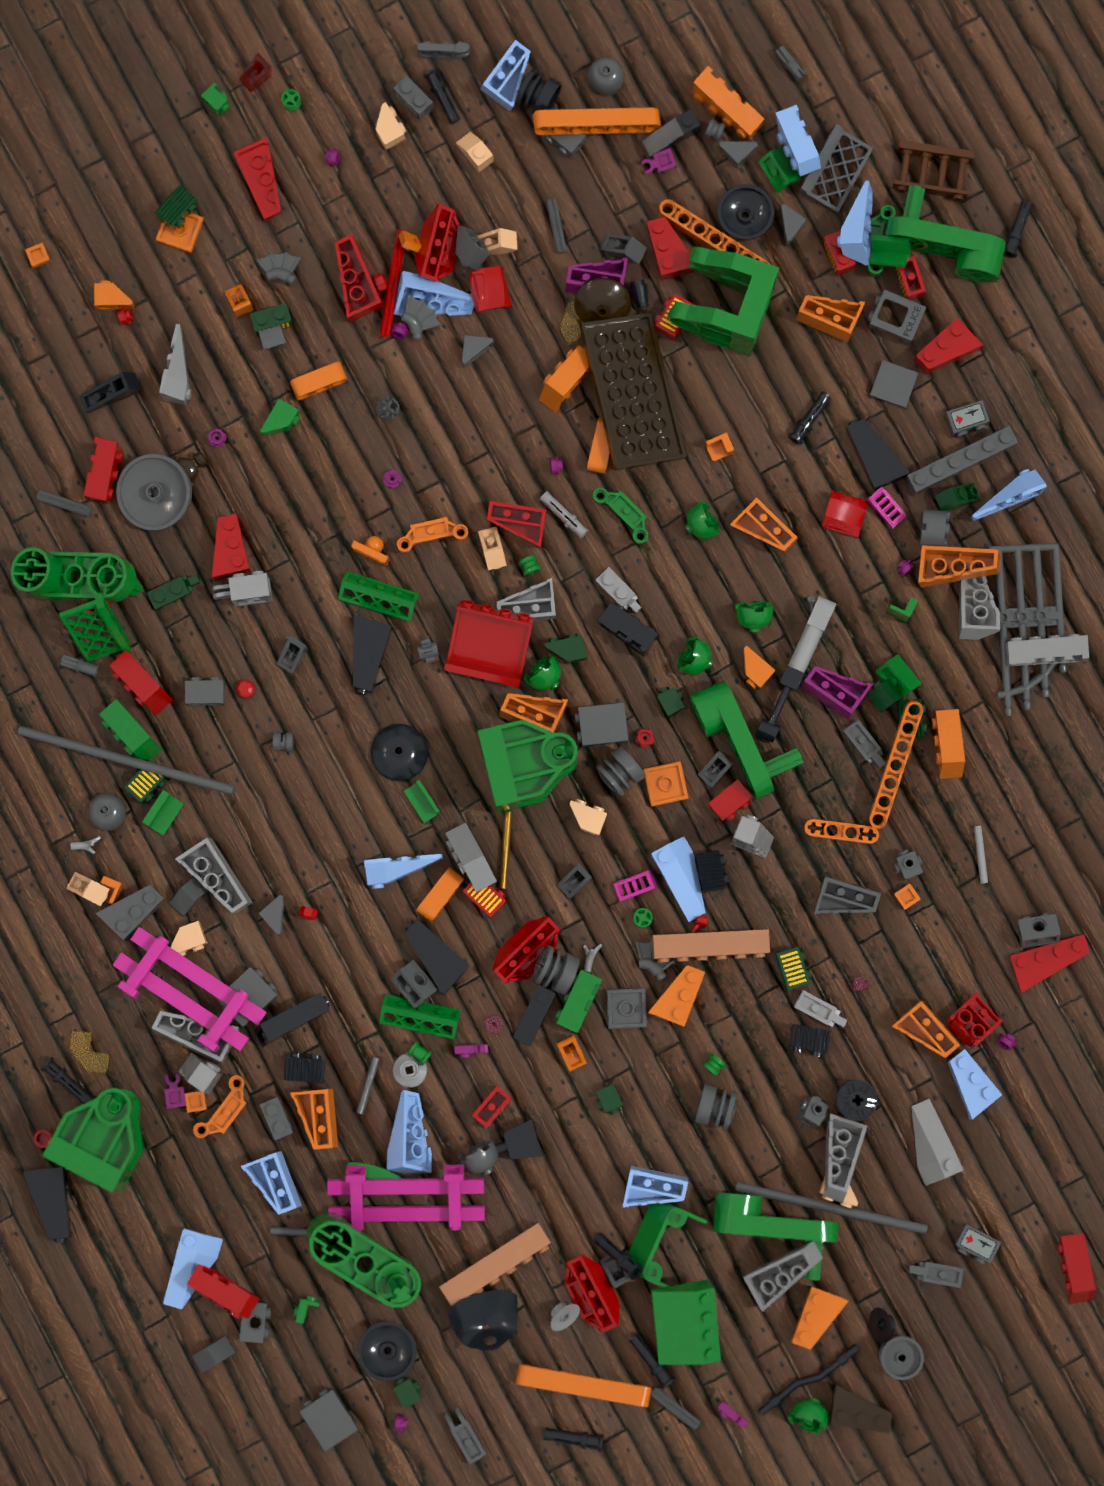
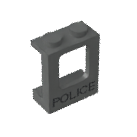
M884 290L883 294H878L874 304L877 305L875 312H870L867 320L870 322L868 328L871 330L873 327L903 339V343L910 345L926 306ZM884 300H889L908 309L901 327H896L878 319L877 316Z

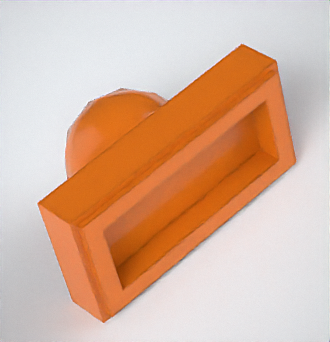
M369 537L365 545L353 541L351 547L354 552L387 566L389 557L380 553L384 547L380 537Z

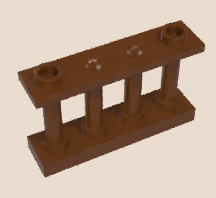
M900 140L897 153L903 155L900 179L894 180L892 189H896L900 193H906L909 186L916 185L925 189V194L950 197L954 201L967 199L969 191L963 190L966 165L968 163L972 164L975 151ZM912 155L922 158L918 183L907 182L910 157ZM931 158H936L940 161L937 186L925 184L928 163ZM950 161H956L959 164L955 189L944 187L947 163Z

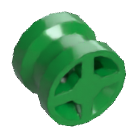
M288 89L282 94V103L287 111L294 112L300 108L301 99L296 90Z
M536 555L528 556L518 562L523 567L524 576L532 575L542 569L536 562Z
M645 908L638 909L633 916V921L639 928L648 927L653 919L651 912Z
M711 1053L710 1059L702 1065L717 1077L720 1069L725 1068L726 1064L715 1054Z

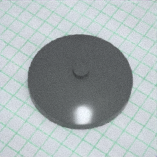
M160 454L143 455L131 461L122 471L116 489L117 502L123 515L135 526L146 530L167 529L178 523L188 511L192 499L191 481L185 469L174 459Z

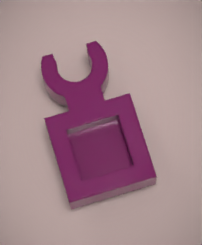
M671 147L653 153L654 159L652 160L645 158L641 161L642 164L649 163L651 165L649 169L645 170L646 174L651 173L656 167L661 172L677 166Z
M488 1044L455 1046V1054H459V1058L471 1057L472 1053H488Z
M176 1074L175 1082H171L169 1075H166L165 1081L170 1089H164L167 1109L186 1106L184 1086H178L181 1080L180 1075Z
M723 1400L717 1405L720 1409L718 1413L726 1420L730 1417L743 1429L746 1427L748 1422Z

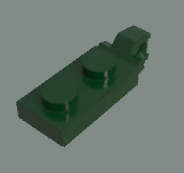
M185 575L147 592L154 609L158 610L190 595L193 591L192 587L201 582L197 575L189 578Z

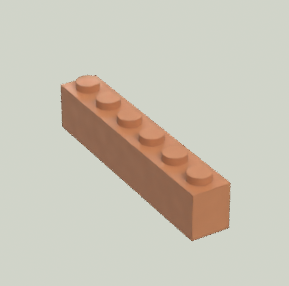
M769 929L651 936L653 960L657 959L658 963H667L669 959L677 958V962H687L688 958L695 957L696 961H706L708 957L714 956L715 960H725L727 956L733 955L735 959H744L746 955L753 954L754 958H764L765 954L770 953Z
M538 1222L441 1285L440 1289L450 1305L453 1306L459 1300L471 1294L483 1292L482 1287L488 1283L490 1286L500 1281L499 1276L502 1274H511L517 1270L515 1267L521 1262L523 1265L533 1259L531 1255L539 1252L541 1254L550 1248L548 1244L551 1241Z

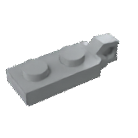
M610 567L595 580L616 603L625 609L630 608L635 614L641 610V606L636 602L638 597Z
M804 990L794 1008L827 1026L833 1027L834 1024H837L844 1028L847 1023L846 1019L839 1016L841 1011L837 1010L836 1007Z

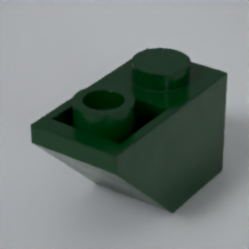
M974 482L953 486L935 495L941 511H954L980 500Z
M577 633L566 636L567 639L559 640L557 637L549 639L548 643H545V649L567 664L587 660L582 635L578 636Z

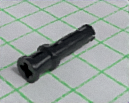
M433 68L424 73L423 77L427 79L431 87V93L435 94L449 123L455 124L461 118L445 89L446 83L442 81L438 73L439 69Z
M1021 201L1012 230L1006 235L1007 241L1004 255L1007 257H1017L1016 251L1019 244L1022 243L1023 237L1021 235L1032 208V203L1028 201L1027 204H1025L1026 201Z
M822 391L804 418L797 421V426L793 432L787 435L792 442L802 445L804 437L812 431V424L821 414L829 400H831L827 393Z
M53 1057L40 1069L42 1072L45 1071L53 1078V1082H59L83 1104L90 1102L94 1098L67 1074L66 1069L61 1068L54 1061Z
M603 1233L596 1235L594 1243L617 1262V1267L620 1270L627 1272L628 1277L632 1280L640 1276L643 1271L641 1264H637L630 1254L622 1252Z
M639 1333L629 1340L651 1369V1375L655 1376L660 1382L662 1389L676 1380L675 1376L672 1377L665 1368L666 1365L658 1364L657 1357Z
M545 1428L544 1440L580 1446L582 1449L591 1448L602 1452L604 1434L598 1436L588 1434L586 1431L581 1434Z

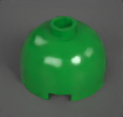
M701 501L690 508L687 513L688 524L685 525L690 535L694 534L701 540L714 538L721 531L716 516H712L707 510L710 506L705 501Z
M745 601L735 604L738 623L744 628H749V632H759L760 628L770 624L773 618V604L771 605V602L754 601V603L745 605Z
M695 636L690 637L685 643L688 644L685 652H680L677 668L684 674L695 676L709 669L713 660L711 659V650L708 644Z
M550 654L549 658L544 656L532 666L533 670L530 675L526 673L523 678L526 684L533 690H554L559 685L558 680L561 677L562 671L558 661Z
M809 1398V1400L798 1401L792 1407L788 1421L792 1425L794 1422L801 1425L800 1429L809 1433L819 1434V1431L825 1433L828 1424V1413L819 1400Z

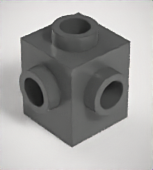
M909 850L898 853L899 857L895 859L896 863L893 865L896 873L901 874L903 881L923 873L921 868L923 862L919 854L916 855L915 851L909 852ZM906 861L910 863V867L906 866Z
M817 1096L805 1098L799 1104L796 1120L810 1128L818 1127L826 1119V1111L829 1105L823 1103V1099Z

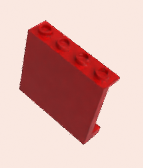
M470 600L459 601L444 670L519 687L534 618L526 613L516 614L511 613L508 609H494L487 604L477 605Z

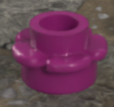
M335 148L327 151L325 162H328L329 166H337L340 152L335 150Z
M397 323L392 325L391 334L395 338L403 340L409 334V331L405 324Z
M221 429L210 431L208 434L209 444L216 447L223 446L224 441H226V434Z
M556 456L550 459L551 474L556 473L559 475V472L563 471V463Z
M396 470L387 471L383 475V483L387 487L396 488L402 481L401 475Z
M903 560L897 566L899 569L897 573L903 577L908 575L914 568V565L911 563L912 561L909 560L907 562Z
M1000 1034L998 1044L1002 1048L1010 1051L1012 1047L1016 1046L1015 1038L1011 1034Z
M404 1414L396 1415L394 1431H400V1434L402 1430L407 1429L408 1418H404Z

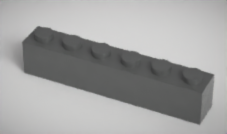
M1008 426L907 475L905 480L913 496H916L1016 447L1018 441L1011 427Z

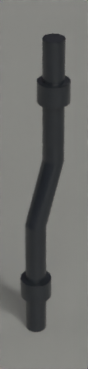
M854 1344L844 1353L841 1352L837 1355V1359L821 1372L794 1380L777 1395H772L769 1401L758 1409V1412L761 1416H764L773 1407L777 1408L782 1404L781 1401L798 1387L825 1379L839 1366H844L848 1363V1359L860 1349Z

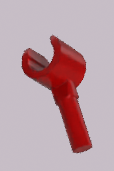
M702 915L699 916L690 933H696L699 926L706 928L709 918Z

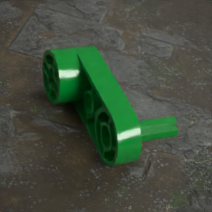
M916 185L909 186L903 216L887 219L884 236L910 238L911 250L957 259L954 272L963 279L980 283L999 281L1006 241L987 233L919 220L925 189Z
M30 547L19 552L11 566L13 584L19 590L44 600L91 602L95 600V594L102 592L106 601L113 603L122 601L129 595L137 597V593L143 590V586L136 580V572L133 565L127 559L111 553L48 552L36 547ZM81 572L80 578L76 582V576Z
M725 680L689 695L695 715L706 737L724 731L745 780L756 800L775 792L771 781L772 777L804 764L797 748L763 762L738 704Z
M720 1192L715 1194L713 1232L806 1240L805 1245L814 1241L821 1255L823 1241L838 1242L839 1222L762 1216V1196ZM822 1260L803 1276V1279L820 1280Z
M334 1212L320 1214L309 1223L306 1230V1242L312 1257L320 1265L383 1304L393 1308L407 1306L418 1297L421 1289V1278L416 1267L409 1260L349 1224L342 1215ZM344 1229L348 1232V1239L341 1235ZM323 1235L327 1236L331 1240L335 1236V1239L338 1244L334 1243L331 1240H329L327 1244L326 1239ZM313 1240L320 1244L318 1251L313 1247ZM362 1256H369L372 1258V1262L367 1268H359L357 1266L358 1259Z

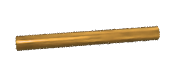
M504 812L499 889H507L512 812Z

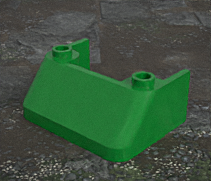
M669 1203L649 1204L628 1252L637 1264L639 1263L643 1266V1271L639 1277L663 1288L671 1287L660 1281L663 1275L662 1267L652 1261L667 1224L678 1228L685 1224L688 1217L704 1224L707 1223V1220Z

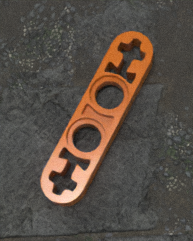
M817 819L807 821L804 826L806 835L815 838L862 844H873L879 838L878 830L872 826ZM815 823V827L821 828V824H825L823 828L824 835H820V830H815L814 833H811V830L807 827ZM830 825H834L837 828V834L834 836L827 834L826 829ZM848 828H854L856 830V836L854 838H848L846 836V830ZM860 829H863L862 833H868L869 830H872V834H875L871 841L868 840L867 836H861L862 840L858 839Z

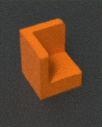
M727 432L705 443L713 462L734 453V447Z
M103 876L102 885L110 889L104 902L112 905L117 902L124 884Z

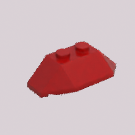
M437 204L423 223L419 239L422 247L419 252H416L414 260L419 276L434 282L439 281L454 269L457 258L456 245L459 227L454 209Z
M548 916L526 922L498 950L492 971L504 983L528 979L534 973L536 962L545 947L550 945L555 951L560 928Z
M584 1254L566 1262L565 1286L574 1304L580 1307L582 1319L599 1329L602 1333L618 1326L620 1301L602 1266Z

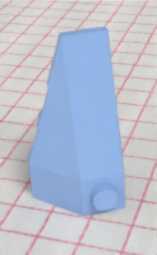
M869 181L864 182L841 228V235L837 238L838 247L841 248L843 255L864 265H869L871 242H869L868 232H872L869 215H872L873 192Z
M402 271L395 303V315L402 316L403 312H405L408 294L414 299H424L425 304L429 308L435 309V316L436 314H448L449 316L472 314L474 303L471 294L438 281H431L419 276V274Z
M1026 469L1018 473V477L971 516V522L1042 494L1047 487L1046 483L1036 470L1030 471Z
M685 837L677 839L651 853L653 861L688 922L704 914L705 908L695 857Z
M443 855L415 856V858L400 857L396 858V860L390 858L364 860L367 884L372 886V889L384 888L386 884H390L443 860Z
M406 1090L401 1092L387 1150V1170L398 1173H431L432 1152L431 1148L427 1147L425 1136H428L427 1129L424 1130L422 1118L424 1115L419 1093Z
M188 1228L183 1229L163 1304L183 1309L195 1289L187 1285V1282L198 1264L211 1268L215 1263L223 1242L222 1238Z

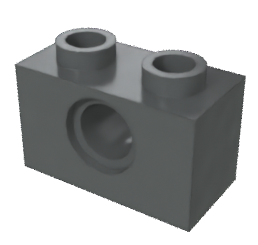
M1044 913L1038 917L1025 916L1017 922L1021 948L1060 942L1061 932L1056 914ZM1040 927L1042 931H1036L1034 928Z
M414 960L401 968L391 978V981L414 1008H417L438 990Z
M258 1302L248 1319L242 1317L239 1341L264 1343L265 1339H268L269 1327H266V1322L271 1317V1307H268V1303ZM252 1317L260 1318L261 1325L258 1328L251 1325Z

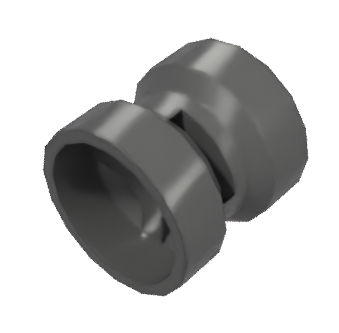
M280 732L273 733V751H280L281 749L293 751V732H287L286 734H281Z

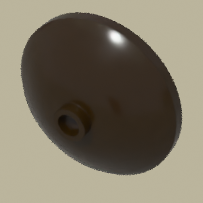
M595 278L585 282L578 289L574 299L576 314L584 323L628 316L631 309V298L628 290L618 281L610 278Z

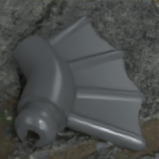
M270 252L264 258H257L256 262L264 270L268 281L279 280L293 285V282H296V276L292 275L300 262L301 257L292 256L288 252L282 254Z
M410 294L407 295L405 312H403L400 320L408 324L414 340L421 339V332L423 330L440 326L441 323L436 319L435 309L429 308L425 304L424 299L418 300L414 299Z
M636 941L639 968L648 970L653 977H656L657 981L665 979L666 974L664 970L676 962L677 958L669 959L667 963H658L657 959L653 960L652 941L648 943Z

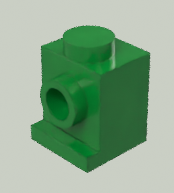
M213 83L201 95L203 102L218 116L222 113L225 114L231 108L227 95L222 90L219 91L216 83Z

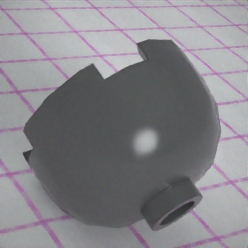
M611 57L596 59L588 69L587 81L589 87L594 93L597 92L605 96L617 93L624 82V71L621 64Z
M99 794L89 804V820L94 827L101 831L116 830L122 826L126 819V805L115 794Z
M491 1139L488 1144L486 1141H483L471 1147L468 1152L469 1154L466 1156L461 1154L458 1157L466 1171L471 1174L482 1173L484 1176L493 1171L492 1167L498 1160V1151Z

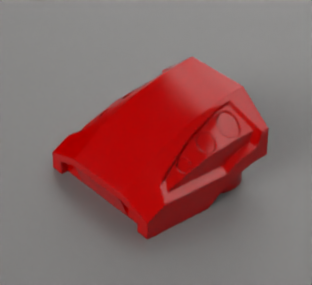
M503 267L482 268L469 275L471 297L477 313L489 309L502 307L508 309L511 307Z
M832 490L822 528L858 539L868 501Z
M976 992L947 1019L950 1030L964 1045L973 1049L999 1026L1003 1020L993 1013L979 997L978 992Z

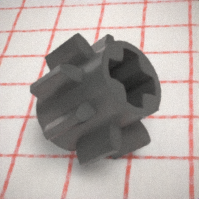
M389 396L381 397L380 401L376 402V412L381 419L386 417V420L394 419V415L399 414V404L394 397L389 399Z
M430 639L422 640V645L417 646L420 660L426 659V663L434 662V657L439 656L436 642L431 643Z

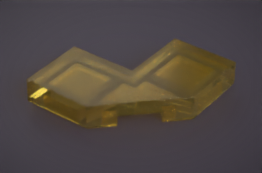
M574 300L567 303L560 326V332L568 346L582 340L580 327L577 322L580 318L576 314Z
M72 1031L70 1051L86 1071L107 1073L109 1054L90 1052L92 1033Z

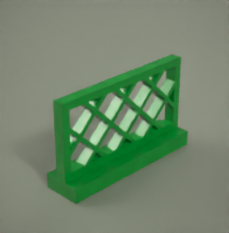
M102 592L94 595V601L59 613L62 622L87 662L120 650L123 652L126 650L128 653L132 652L129 637ZM89 609H95L93 614L86 613V611ZM70 616H77L75 620L67 619ZM82 617L89 619L87 623L80 622ZM94 620L102 621L100 625L92 624ZM76 627L84 628L82 632L75 631ZM89 629L96 630L94 634L87 633ZM101 631L109 632L107 636L99 635ZM83 638L91 639L89 643L81 642ZM96 640L103 641L101 645L94 644ZM108 642L116 644L111 647L106 646ZM90 649L98 650L90 655L88 653Z

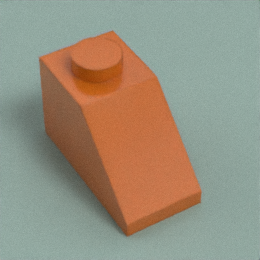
M102 280L99 283H94V306L97 310H121L122 307L135 309L132 300L111 281Z
M746 645L743 650L746 683L751 688H758L760 690L776 670Z

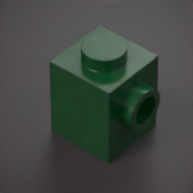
M889 679L883 683L880 680L871 686L873 690L867 694L871 702L881 713L902 698V695Z
M668 686L659 691L657 700L667 718L685 709L682 703L684 697L680 690L676 691L674 687L670 689Z
M614 1084L596 1091L599 1099L595 1101L600 1111L604 1110L605 1113L609 1112L610 1115L621 1111L620 1107L623 1104Z
M403 1377L395 1382L396 1386L393 1387V1390L404 1409L422 1399L419 1393L421 1387L416 1379L412 1381L411 1377L408 1379Z

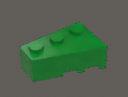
M117 699L99 714L104 719L101 723L108 731L112 728L115 732L113 734L114 738L119 743L123 741L126 744L124 749L131 756L135 754L139 759L149 761L162 751L159 745Z
M583 970L579 974L576 973L572 982L574 986L571 992L567 991L563 999L566 1004L563 1009L559 1008L555 1019L558 1020L556 1024L578 1034L602 979Z

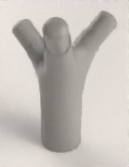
M97 836L92 840L84 842H71V850L83 849L95 854L91 846L100 840L101 837Z
M599 944L594 949H590V951L586 945H583L586 955L583 971L591 972L594 957L602 947V944Z

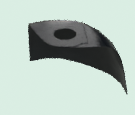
M492 1290L471 1295L455 1303L448 1311L447 1316L460 1342L466 1347L487 1351L496 1350L513 1336L517 1326V1294L508 1290ZM488 1325L489 1329L483 1330V1326ZM493 1336L497 1340L493 1345H487L484 1343L485 1338Z

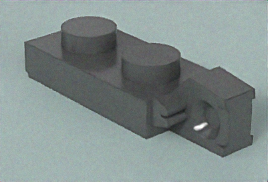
M858 719L842 731L865 761L869 764L874 763L879 770L885 766L886 763L880 757L883 755L881 747Z
M920 1262L919 1266H908V1273L918 1274L917 1279L921 1281L961 1288L964 1268L931 1262Z

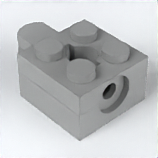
M254 571L252 575L244 576L243 573L234 574L232 578H228L229 584L212 587L213 592H220L213 594V599L231 598L235 607L273 602L270 578L263 571Z

